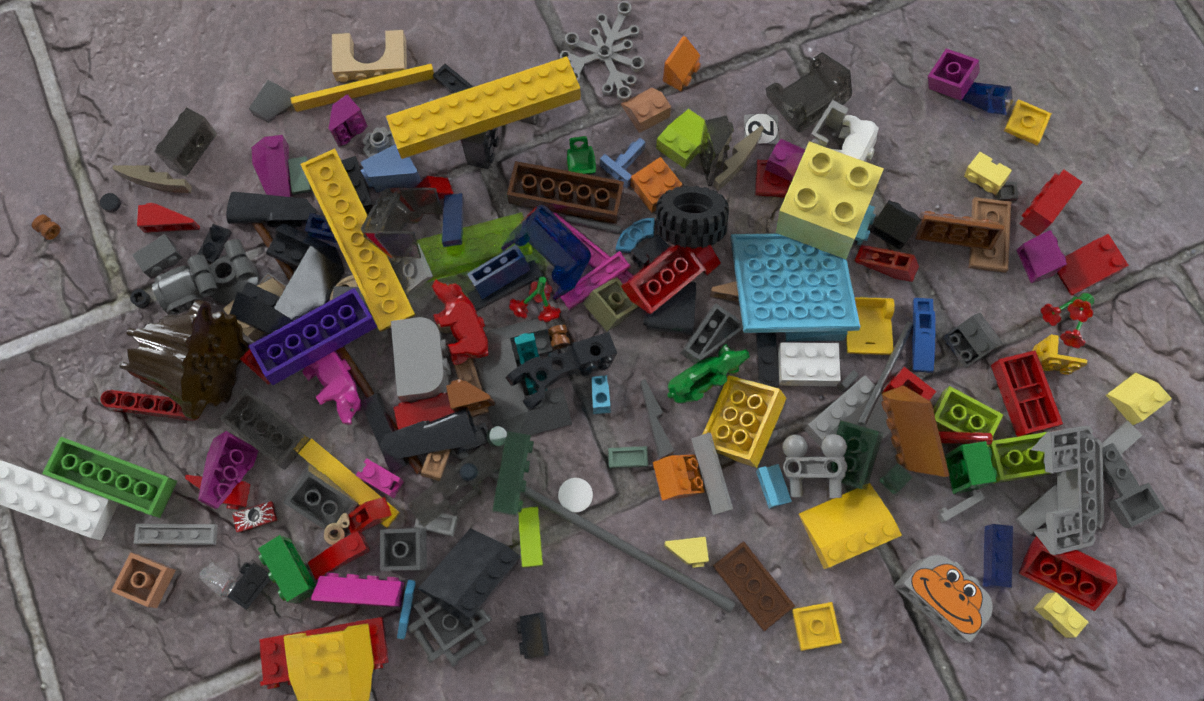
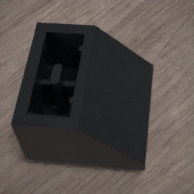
M888 200L871 226L870 232L901 251L922 219L916 213L902 208L899 203Z

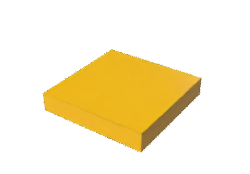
M1018 99L1004 132L1038 145L1052 113Z
M833 602L792 609L801 651L842 643Z

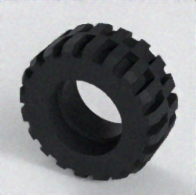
M699 186L676 187L673 190L666 191L657 201V232L666 242L670 241L672 245H680L682 248L691 247V249H696L697 247L705 248L708 245L712 246L721 241L727 233L729 204L724 196L718 194L715 190Z

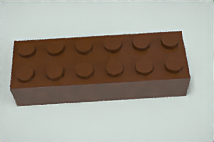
M515 161L507 198L509 204L617 224L624 192V181Z

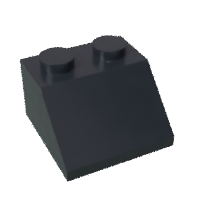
M540 612L519 616L520 621L516 623L518 634H522V642L519 643L520 655H524V659L549 656L550 649L545 613Z

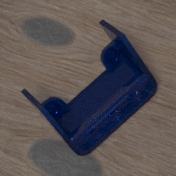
M538 205L510 233L501 249L504 251L514 243L518 246H524L529 242L554 266L551 276L559 288L553 299L557 300L575 288L591 259V253L587 246L546 206Z

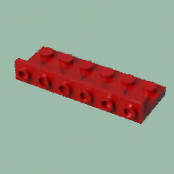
M383 617L259 639L263 676L260 686L267 685V689L280 687L282 682H288V685H291L284 636L306 633V636L344 631L348 626L369 624L374 661L373 670L383 668V664L389 663Z

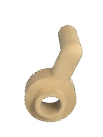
M343 513L337 523H331L326 526L324 539L327 543L333 545L344 538V528L349 526V515L347 513ZM332 530L338 531L336 535H332L330 532Z

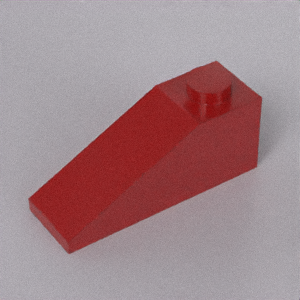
M155 203L138 205L137 226L144 233L200 230V226L194 219Z
M861 245L855 258V262L894 279L913 282L919 268L915 255Z
M185 475L186 480L200 489L202 476ZM240 481L222 503L227 506L226 509L239 510V507L246 508L251 484Z
M356 531L339 540L307 563L315 580H318L320 576H326L327 573L341 568L371 550L363 533Z

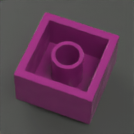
M946 48L928 75L929 89L962 100L980 73L979 59Z

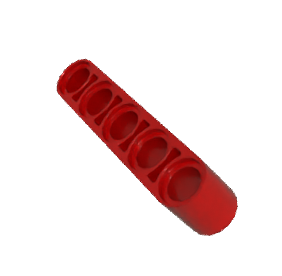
M107 390L101 395V403L114 411L195 421L186 418L180 405L169 397L117 390ZM116 397L115 402L111 404L112 399ZM135 399L134 405L130 407L131 401ZM154 402V406L149 409V405ZM173 404L172 410L168 412V407Z

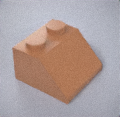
M650 88L621 103V106L639 133L669 118L671 113V105L663 93L654 88Z

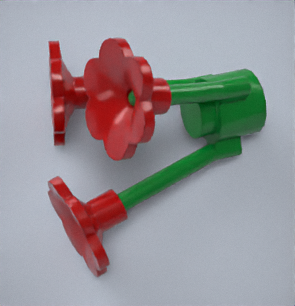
M1082 293L1079 297L1074 296L1069 302L1060 307H1053L1047 303L1040 309L1043 314V320L1047 323L1049 322L1051 326H1056L1062 320L1059 314L1068 307L1067 310L1070 312V318L1079 320L1076 329L1072 332L1065 331L1064 334H1061L1060 339L1063 340L1066 346H1072L1076 349L1085 345L1086 342L1082 339V335H1080V329L1083 322H1086L1094 314L1091 306L1095 300L1091 294Z

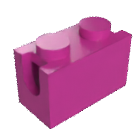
M366 458L364 461L366 466L362 472L358 471L356 476L394 499L404 481ZM394 481H395V482H396V483H395V486L393 487L392 490H389V489L391 488L392 484H393Z

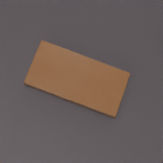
M974 197L972 200L971 217L977 220L990 219L993 222H998L1004 225V230L992 250L970 247L969 268L1006 273L1009 265L1011 202Z

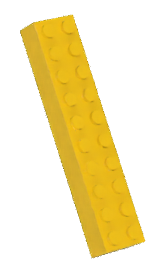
M566 56L387 115L386 118L400 157L404 159L581 100V91L572 66Z

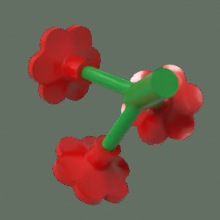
M540 277L538 282L534 281L531 283L530 296L526 300H510L509 308L518 318L526 319L528 317L526 307L533 298L537 303L542 301L544 303V310L538 316L539 321L549 322L552 319H557L561 313L560 308L551 307L547 302L550 299L552 287L547 284L545 277Z

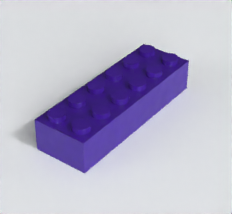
M353 288L249 345V348L265 377L272 385H275L377 328V325L356 289Z

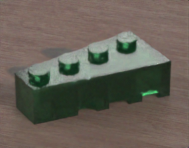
M507 431L492 513L516 517L517 512L521 513L523 501L519 499L521 492L525 493L527 481L523 480L524 472H529L530 461L527 460L528 453H532L534 441H530L531 435Z

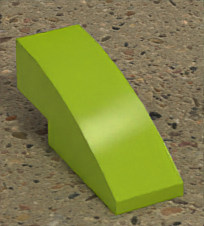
M538 506L519 508L522 567L543 566Z

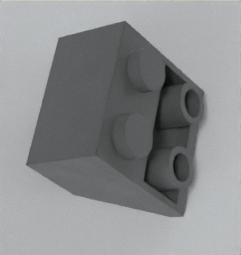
M981 313L971 316L943 336V339L964 368H967L1003 344Z

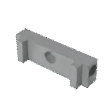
M976 490L968 493L970 497L948 510L946 507L938 510L940 514L937 517L941 523L985 499L981 491L977 493Z

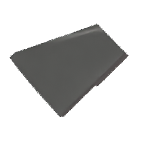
M267 80L249 107V110L253 116L269 123L277 115L287 112L286 108L292 105L291 97H295V95Z

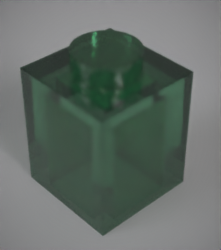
M897 463L879 481L892 494H895L911 480L912 476Z

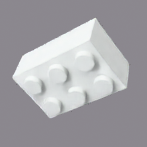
M839 343L779 344L777 348L779 386H836L840 382Z

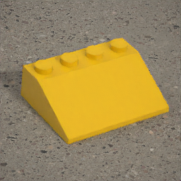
M728 375V380L722 388L703 434L711 433L717 453L737 462L758 468L787 398L778 388Z
M870 483L843 494L841 498H833L798 514L824 569L902 536L893 516Z

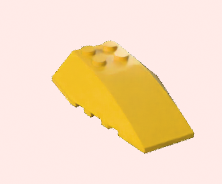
M369 624L348 626L344 631L306 636V633L284 636L289 680L298 701H369L374 669Z

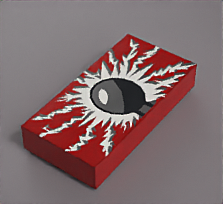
M272 501L232 513L237 533L277 521Z

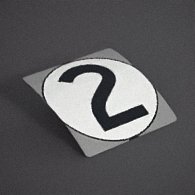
M744 115L745 137L762 125L764 129L759 143L777 144L779 142L778 115Z

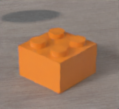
M661 157L632 175L630 186L651 213L657 210V201L666 191L673 190L676 187L682 188L683 185Z

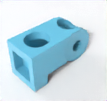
M607 375L592 377L593 414L611 413Z

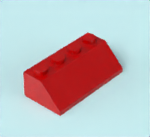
M672 245L620 287L631 302L651 314L705 269L689 247L682 248L680 245Z
M1037 536L1029 545L1019 570V574L1093 611H1096L1118 584L1115 568L1078 550L1052 555Z

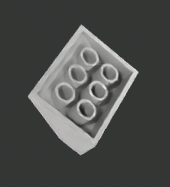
M865 375L804 429L820 448L824 438L830 434H837L843 437L847 445L844 454L847 470L891 432L886 423V419H888L887 414L881 404L883 401L882 394L866 426L861 427L858 425L859 419L875 389V385Z

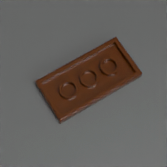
M744 541L712 566L763 632L795 607L794 603Z

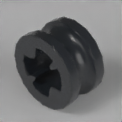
M137 289L130 295V301L138 308L148 306L151 300L150 295L142 289ZM142 295L144 299L138 301L137 298Z

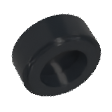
M107 193L101 197L100 206L106 212L111 213L120 208L121 201L115 194Z

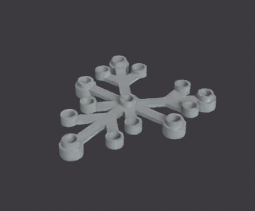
M621 1L617 7L618 16L612 29L609 27L605 14L600 13L596 17L597 24L602 27L607 40L605 44L598 28L590 30V38L595 41L597 46L579 40L578 34L569 32L565 36V44L568 48L574 49L577 47L593 54L581 58L570 54L568 51H562L560 58H563L564 55L568 56L572 69H574V74L578 77V82L580 81V73L585 64L596 60L605 62L610 75L606 84L602 86V93L605 96H610L613 93V85L615 83L617 98L625 102L631 98V89L629 87L635 86L636 77L617 71L613 61L629 66L636 73L644 69L645 61L640 56L630 59L616 54L623 50L625 52L632 50L633 43L629 39L612 46L615 41L629 36L635 38L639 35V27L636 25H632L628 29L619 32L625 17L631 14V4L627 1ZM605 88H610L611 90H610V91H605L604 89H605Z

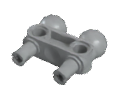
M796 434L788 436L782 446L784 454L787 456L785 457L786 461L784 462L783 469L786 477L790 479L791 497H803L802 479L827 478L829 479L830 498H841V479L845 477V472L847 471V463L844 457L847 445L843 437L837 434H830L824 438L821 449L825 456H804L808 448L806 440ZM794 462L799 465L798 472L794 471L792 467ZM832 462L838 464L837 472L831 469Z

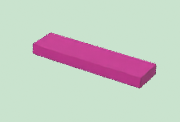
M619 251L558 295L570 311L587 299L594 289L618 277L631 266Z

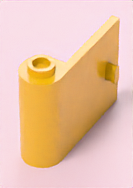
M854 297L860 329L859 331H847V354L891 355L893 351L891 318L894 314V299Z

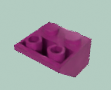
M348 94L332 105L328 128L337 146L341 147L349 143L357 134L363 133L368 127L361 109Z
M1051 230L1023 243L1016 250L1031 283L1050 278L1067 265L1065 255L1061 252L1058 240Z

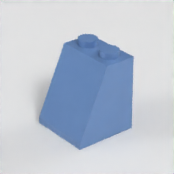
M396 144L361 162L363 167L361 172L369 188L373 187L376 192L392 191L389 188H401V190L414 189L422 182L410 157L401 159Z

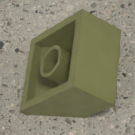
M617 277L594 289L583 303L607 332L619 325L639 308V306L631 302L620 287L623 283Z

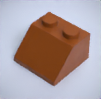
M458 379L451 381L450 385H446L450 406L454 412L464 408L474 411L495 405V401L489 394L467 381Z

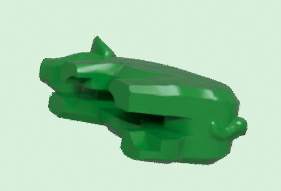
M725 343L718 352L719 357L706 358L670 380L667 387L669 390L668 398H673L674 402L679 404L698 401L703 398V393L713 386H721L728 380L726 377L727 373L734 374L739 372V366L750 358L748 350L732 351Z

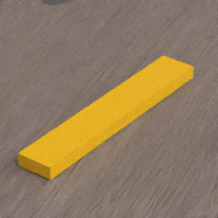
M312 438L298 453L356 500L359 505L366 501L382 498ZM388 502L387 504L390 507L392 516H390L388 519L381 523L386 528H388L400 514V512Z

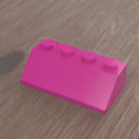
M327 573L326 576L319 577L311 600L326 603L402 608L405 583L399 581L398 577H387L386 581L379 580V576L367 575V579H359V575L347 574L346 578H341L337 573Z

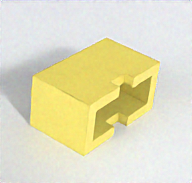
M979 152L967 167L964 177L970 182L983 187L985 191L996 195L1008 180L1012 170L1001 163L998 165L992 163V158Z
M1056 592L1047 593L1034 608L1046 620H1049L1066 638L1077 637L1088 624V621Z

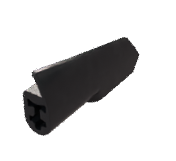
M233 191L228 200L226 218L228 224L266 223L274 228L287 224L297 228L302 226V221H309L317 211L304 198Z
M464 408L438 419L421 421L386 434L382 439L380 448L394 458L401 459L476 445L478 441L474 434L476 433V428L472 415L468 408Z

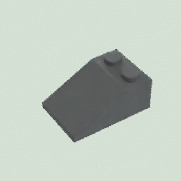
M311 465L305 468L288 490L283 502L324 530L327 525L337 523L343 513L350 514L358 505L356 500ZM332 530L330 533L335 535L337 530Z

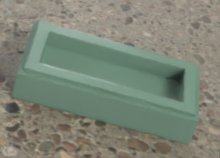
M306 156L288 159L293 195L312 192L308 179L300 165L308 161Z
M647 446L608 448L609 469L648 467Z

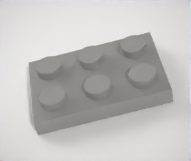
M414 243L391 262L407 297L433 277L419 244Z

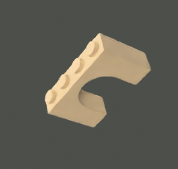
M385 31V53L378 61L369 64L360 63L354 59V42L350 33L332 34V73L335 80L340 82L350 80L361 81L406 70L407 53L404 31Z

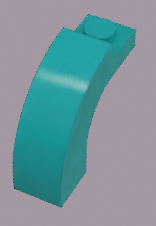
M524 333L514 338L521 365L532 358L539 357L534 333ZM543 375L536 376L539 381L545 380ZM526 378L525 382L529 395L535 394L537 392L536 389Z

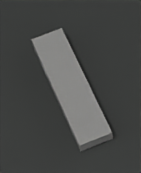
M711 433L692 438L713 515L733 510Z
M136 524L133 544L216 545L218 525Z

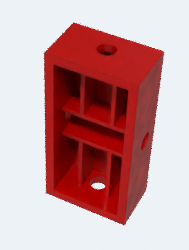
M1036 350L998 359L991 365L1016 437L1048 431L1063 425Z

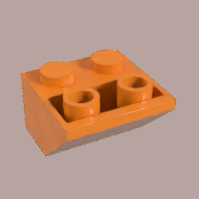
M695 454L672 455L653 462L662 501L705 493Z

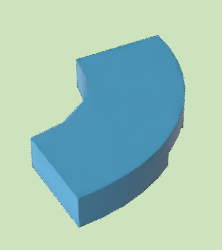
M655 218L638 220L624 230L617 241L616 252L631 253V250L642 240L653 238Z
M408 580L398 627V639L406 637L416 582L413 580Z

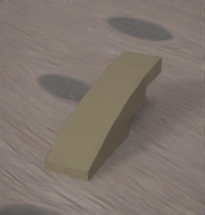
M762 125L733 147V156L724 162V172L714 179L713 186L717 191L733 179L753 154L763 134L764 127Z
M113 165V170L120 177L136 184L168 192L191 193L192 186L186 179H173L168 172H155L150 165Z

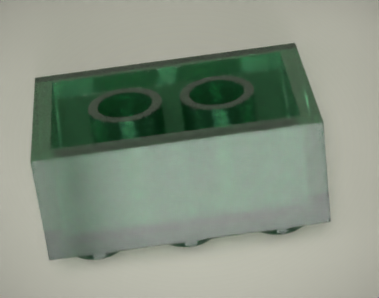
M840 420L836 434L843 437L847 445L844 454L847 471L845 472V477L841 479V483L859 489L868 488L884 432ZM836 462L831 464V469L834 472L838 471V464Z

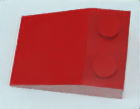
M1107 234L1065 256L1067 265L1059 270L1057 274L1070 295L1073 296L1120 273L1129 264L1110 235Z

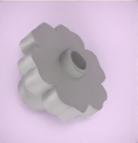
M385 127L375 128L373 133H367L363 139L365 145L363 151L368 158L395 145L392 132L387 131Z

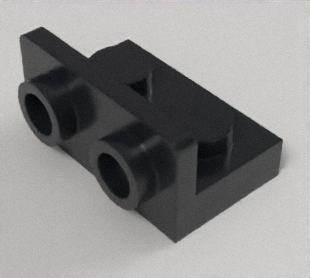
M253 559L249 563L245 562L239 570V576L236 579H231L225 588L227 589L226 596L246 610L271 580L268 575L269 572L256 564Z

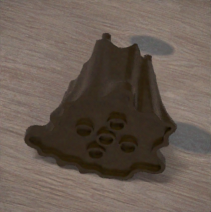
M198 300L192 304L187 314H182V316L167 315L160 319L158 323H148L144 328L127 329V336L134 337L138 341L139 347L127 349L130 363L121 361L119 367L140 379V382L161 392L179 404L186 418L196 420L201 416L207 404L216 407L221 402L228 403L230 401L233 386L237 381V366L242 362L240 359L250 348L249 344L243 339V328L238 323L236 315H225L224 312L220 311L211 314L210 304Z

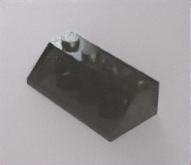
M727 115L704 121L698 156L708 187L712 186L714 179L719 175L724 166L725 159L728 157L727 151L730 149L729 143L732 141L731 135L734 133V127L732 122H729Z

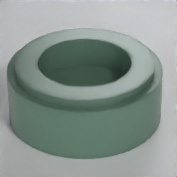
M496 426L488 430L486 438L491 446L498 447L506 442L507 433L502 427Z

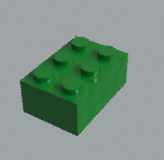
M986 441L961 445L944 455L953 494L978 490L996 482L997 472L995 467L992 466V452L990 447L987 446Z
M279 535L258 548L260 555H258L264 566L267 565L270 572L268 575L273 583H277L280 589L278 594L283 601L299 604L312 596L316 584L291 539Z

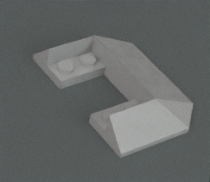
M1087 425L1048 431L1031 449L1033 451L1045 452V472H1057L1058 510L1046 513L1047 528L1033 531L1052 555L1092 546L1096 540L1094 537L1096 530L1101 529L1104 524L1102 443L1098 438H1094L1092 435L1093 430Z

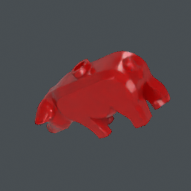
M436 279L432 288L437 298L444 303L445 309L439 314H434L433 317L436 324H440V327L450 326L454 338L458 341L455 344L448 345L453 365L462 364L469 358L488 356V340L483 329L485 327L483 318L481 316L478 317L473 304L463 293L461 286L456 283H441Z

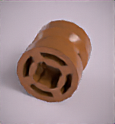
M39 215L32 222V228L36 232L41 233L47 240L54 239L60 233L61 227L57 223L51 222L47 215Z
M557 325L548 329V334L552 338V349H562L570 345V340L566 336V325Z

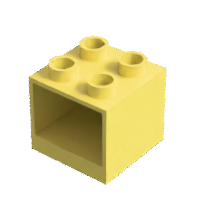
M809 141L780 208L776 233L847 259L884 168Z

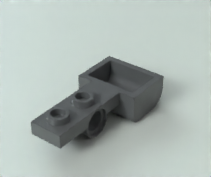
M1114 443L1103 447V478L1119 494V497L1109 501L1108 505L1119 523L1125 528H1130L1164 511L1165 508L1151 485L1146 483L1139 486Z

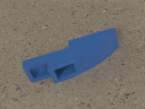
M913 298V372L933 373L935 311L933 299Z

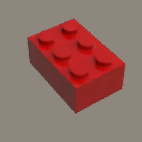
M1065 169L1059 174L1055 173L1042 187V191L1032 200V204L1021 215L1023 220L1019 224L1034 235L1039 236L1053 223L1083 182Z

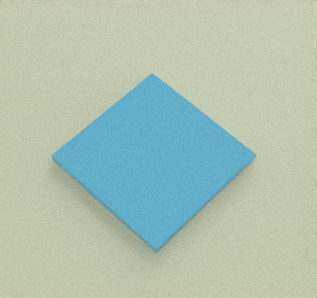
M731 234L730 240L744 333L859 331L860 322L847 259L780 234Z

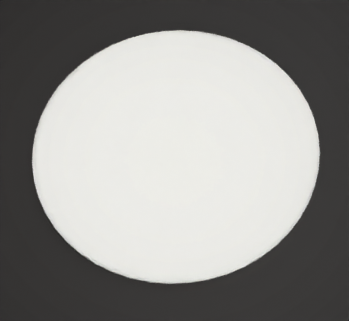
M571 478L561 485L558 498L560 504L572 512H580L590 505L593 492L591 486L585 480Z

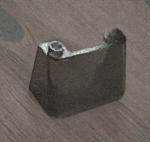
M823 52L811 59L809 64L810 72L783 89L781 84L773 83L765 88L768 99L790 126L798 132H802L818 122L832 100L844 105L852 96L850 70Z

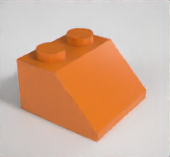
M683 36L664 64L663 82L679 91H682L684 86L687 87L689 85L692 74L697 73L701 66V63H699L700 54L687 37Z

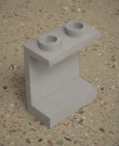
M832 100L812 131L807 145L810 141L826 147L829 140L819 135L824 125L838 131L848 112V108Z

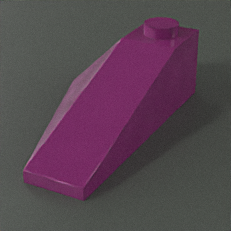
M283 135L263 137L251 147L252 164L266 195L292 197L288 159H290L289 144Z
M227 431L215 437L206 457L198 501L217 509L229 496L232 489L243 479V476L254 466L259 449Z

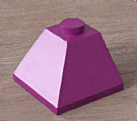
M780 139L768 159L765 170L792 182L805 149Z

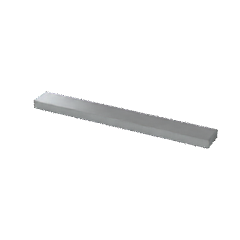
M1126 421L1102 442V448L1114 443L1121 455L1142 435L1129 421ZM1057 482L1015 519L1028 535H1031L1034 530H1037L1046 522V513L1058 510Z

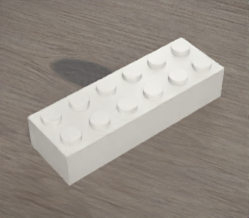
M0 460V505L81 535L102 540L119 503Z

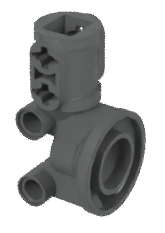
M233 239L226 242L224 248L227 255L218 258L211 266L207 264L204 255H195L188 259L189 266H181L157 276L154 280L155 283L152 284V288L162 309L168 315H177L189 310L195 301H203L202 298L206 296H211L217 302L228 305L235 299L237 291L240 293L243 291L247 282L257 286L259 284L258 269L247 257L241 240ZM232 269L230 276L221 278L224 272Z

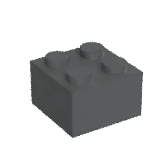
M426 528L380 530V571L427 569Z

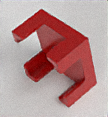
M905 367L892 378L882 391V393H885L900 386H905L929 401L937 392Z

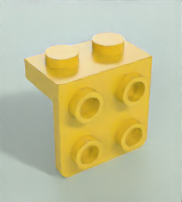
M1049 335L1033 348V351L1036 350L1043 371L1056 370L1060 371L1061 374L1070 375L1086 366L1088 362L1086 359L1059 355L1058 335Z

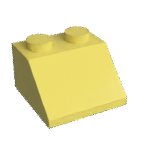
M1134 373L1106 394L1109 400L1132 425L1142 422L1172 399L1159 383L1138 373Z

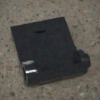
M689 282L653 313L644 314L643 326H646V330L692 335L695 319L696 282Z

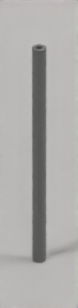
M907 321L859 419L858 425L861 427L866 426L913 328L911 321Z

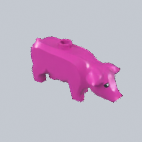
M336 351L305 367L302 372L308 381L317 375V378L324 386L320 393L316 395L320 405L334 400L337 402V412L342 423L352 425V417L356 411H361L362 404L355 381L348 371L351 369L345 359L341 360Z

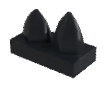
M212 224L197 255H204L207 262L214 263L220 257L224 244L228 241L232 232L227 228Z

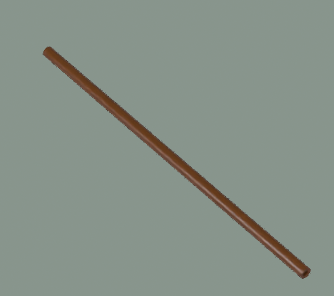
M251 223L268 248L273 238L263 223ZM275 259L290 281L295 273L292 267ZM345 347L337 349L336 353L341 360L345 359L351 369L348 371L365 397L368 398L374 395L375 392ZM390 417V420H391V422H392V425H393L395 431H397V430H398V427L396 426V424L394 423V421H393L392 418ZM407 457L416 474H421L423 465L418 457Z

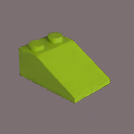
M687 109L668 125L657 138L656 149L685 169L717 131V128L690 109Z

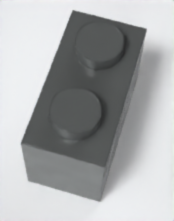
M165 234L132 254L141 270L150 278L160 275L163 270L169 266L176 265L183 258L174 243Z

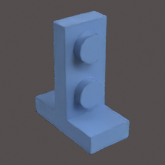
M641 138L636 142L633 141L624 155L620 154L616 161H613L604 154L600 158V167L616 180L624 181V187L628 188L632 175L626 169L645 150V141Z

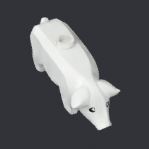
M846 115L843 125L849 127H842L839 138L845 139L842 150H832L865 162L867 159H872L875 151L873 147L877 141L879 127L872 121L860 120L856 116Z

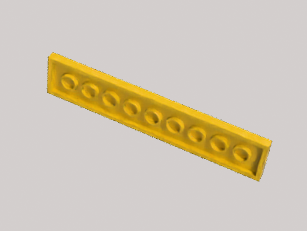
M334 148L301 163L300 165L379 331L382 332L390 328L391 321L409 319L416 316L386 253L365 234L376 232L336 149Z

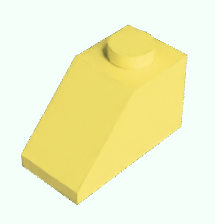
M706 537L665 541L664 543L666 549L686 565H692V568L704 567V563L709 562Z

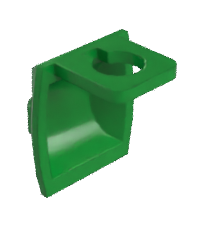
M587 136L570 138V149H567L568 170L587 175L596 173V159L592 146H588ZM578 141L584 142L581 147H577L574 143Z

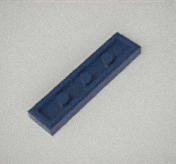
M462 193L444 196L443 247L462 245L464 206Z

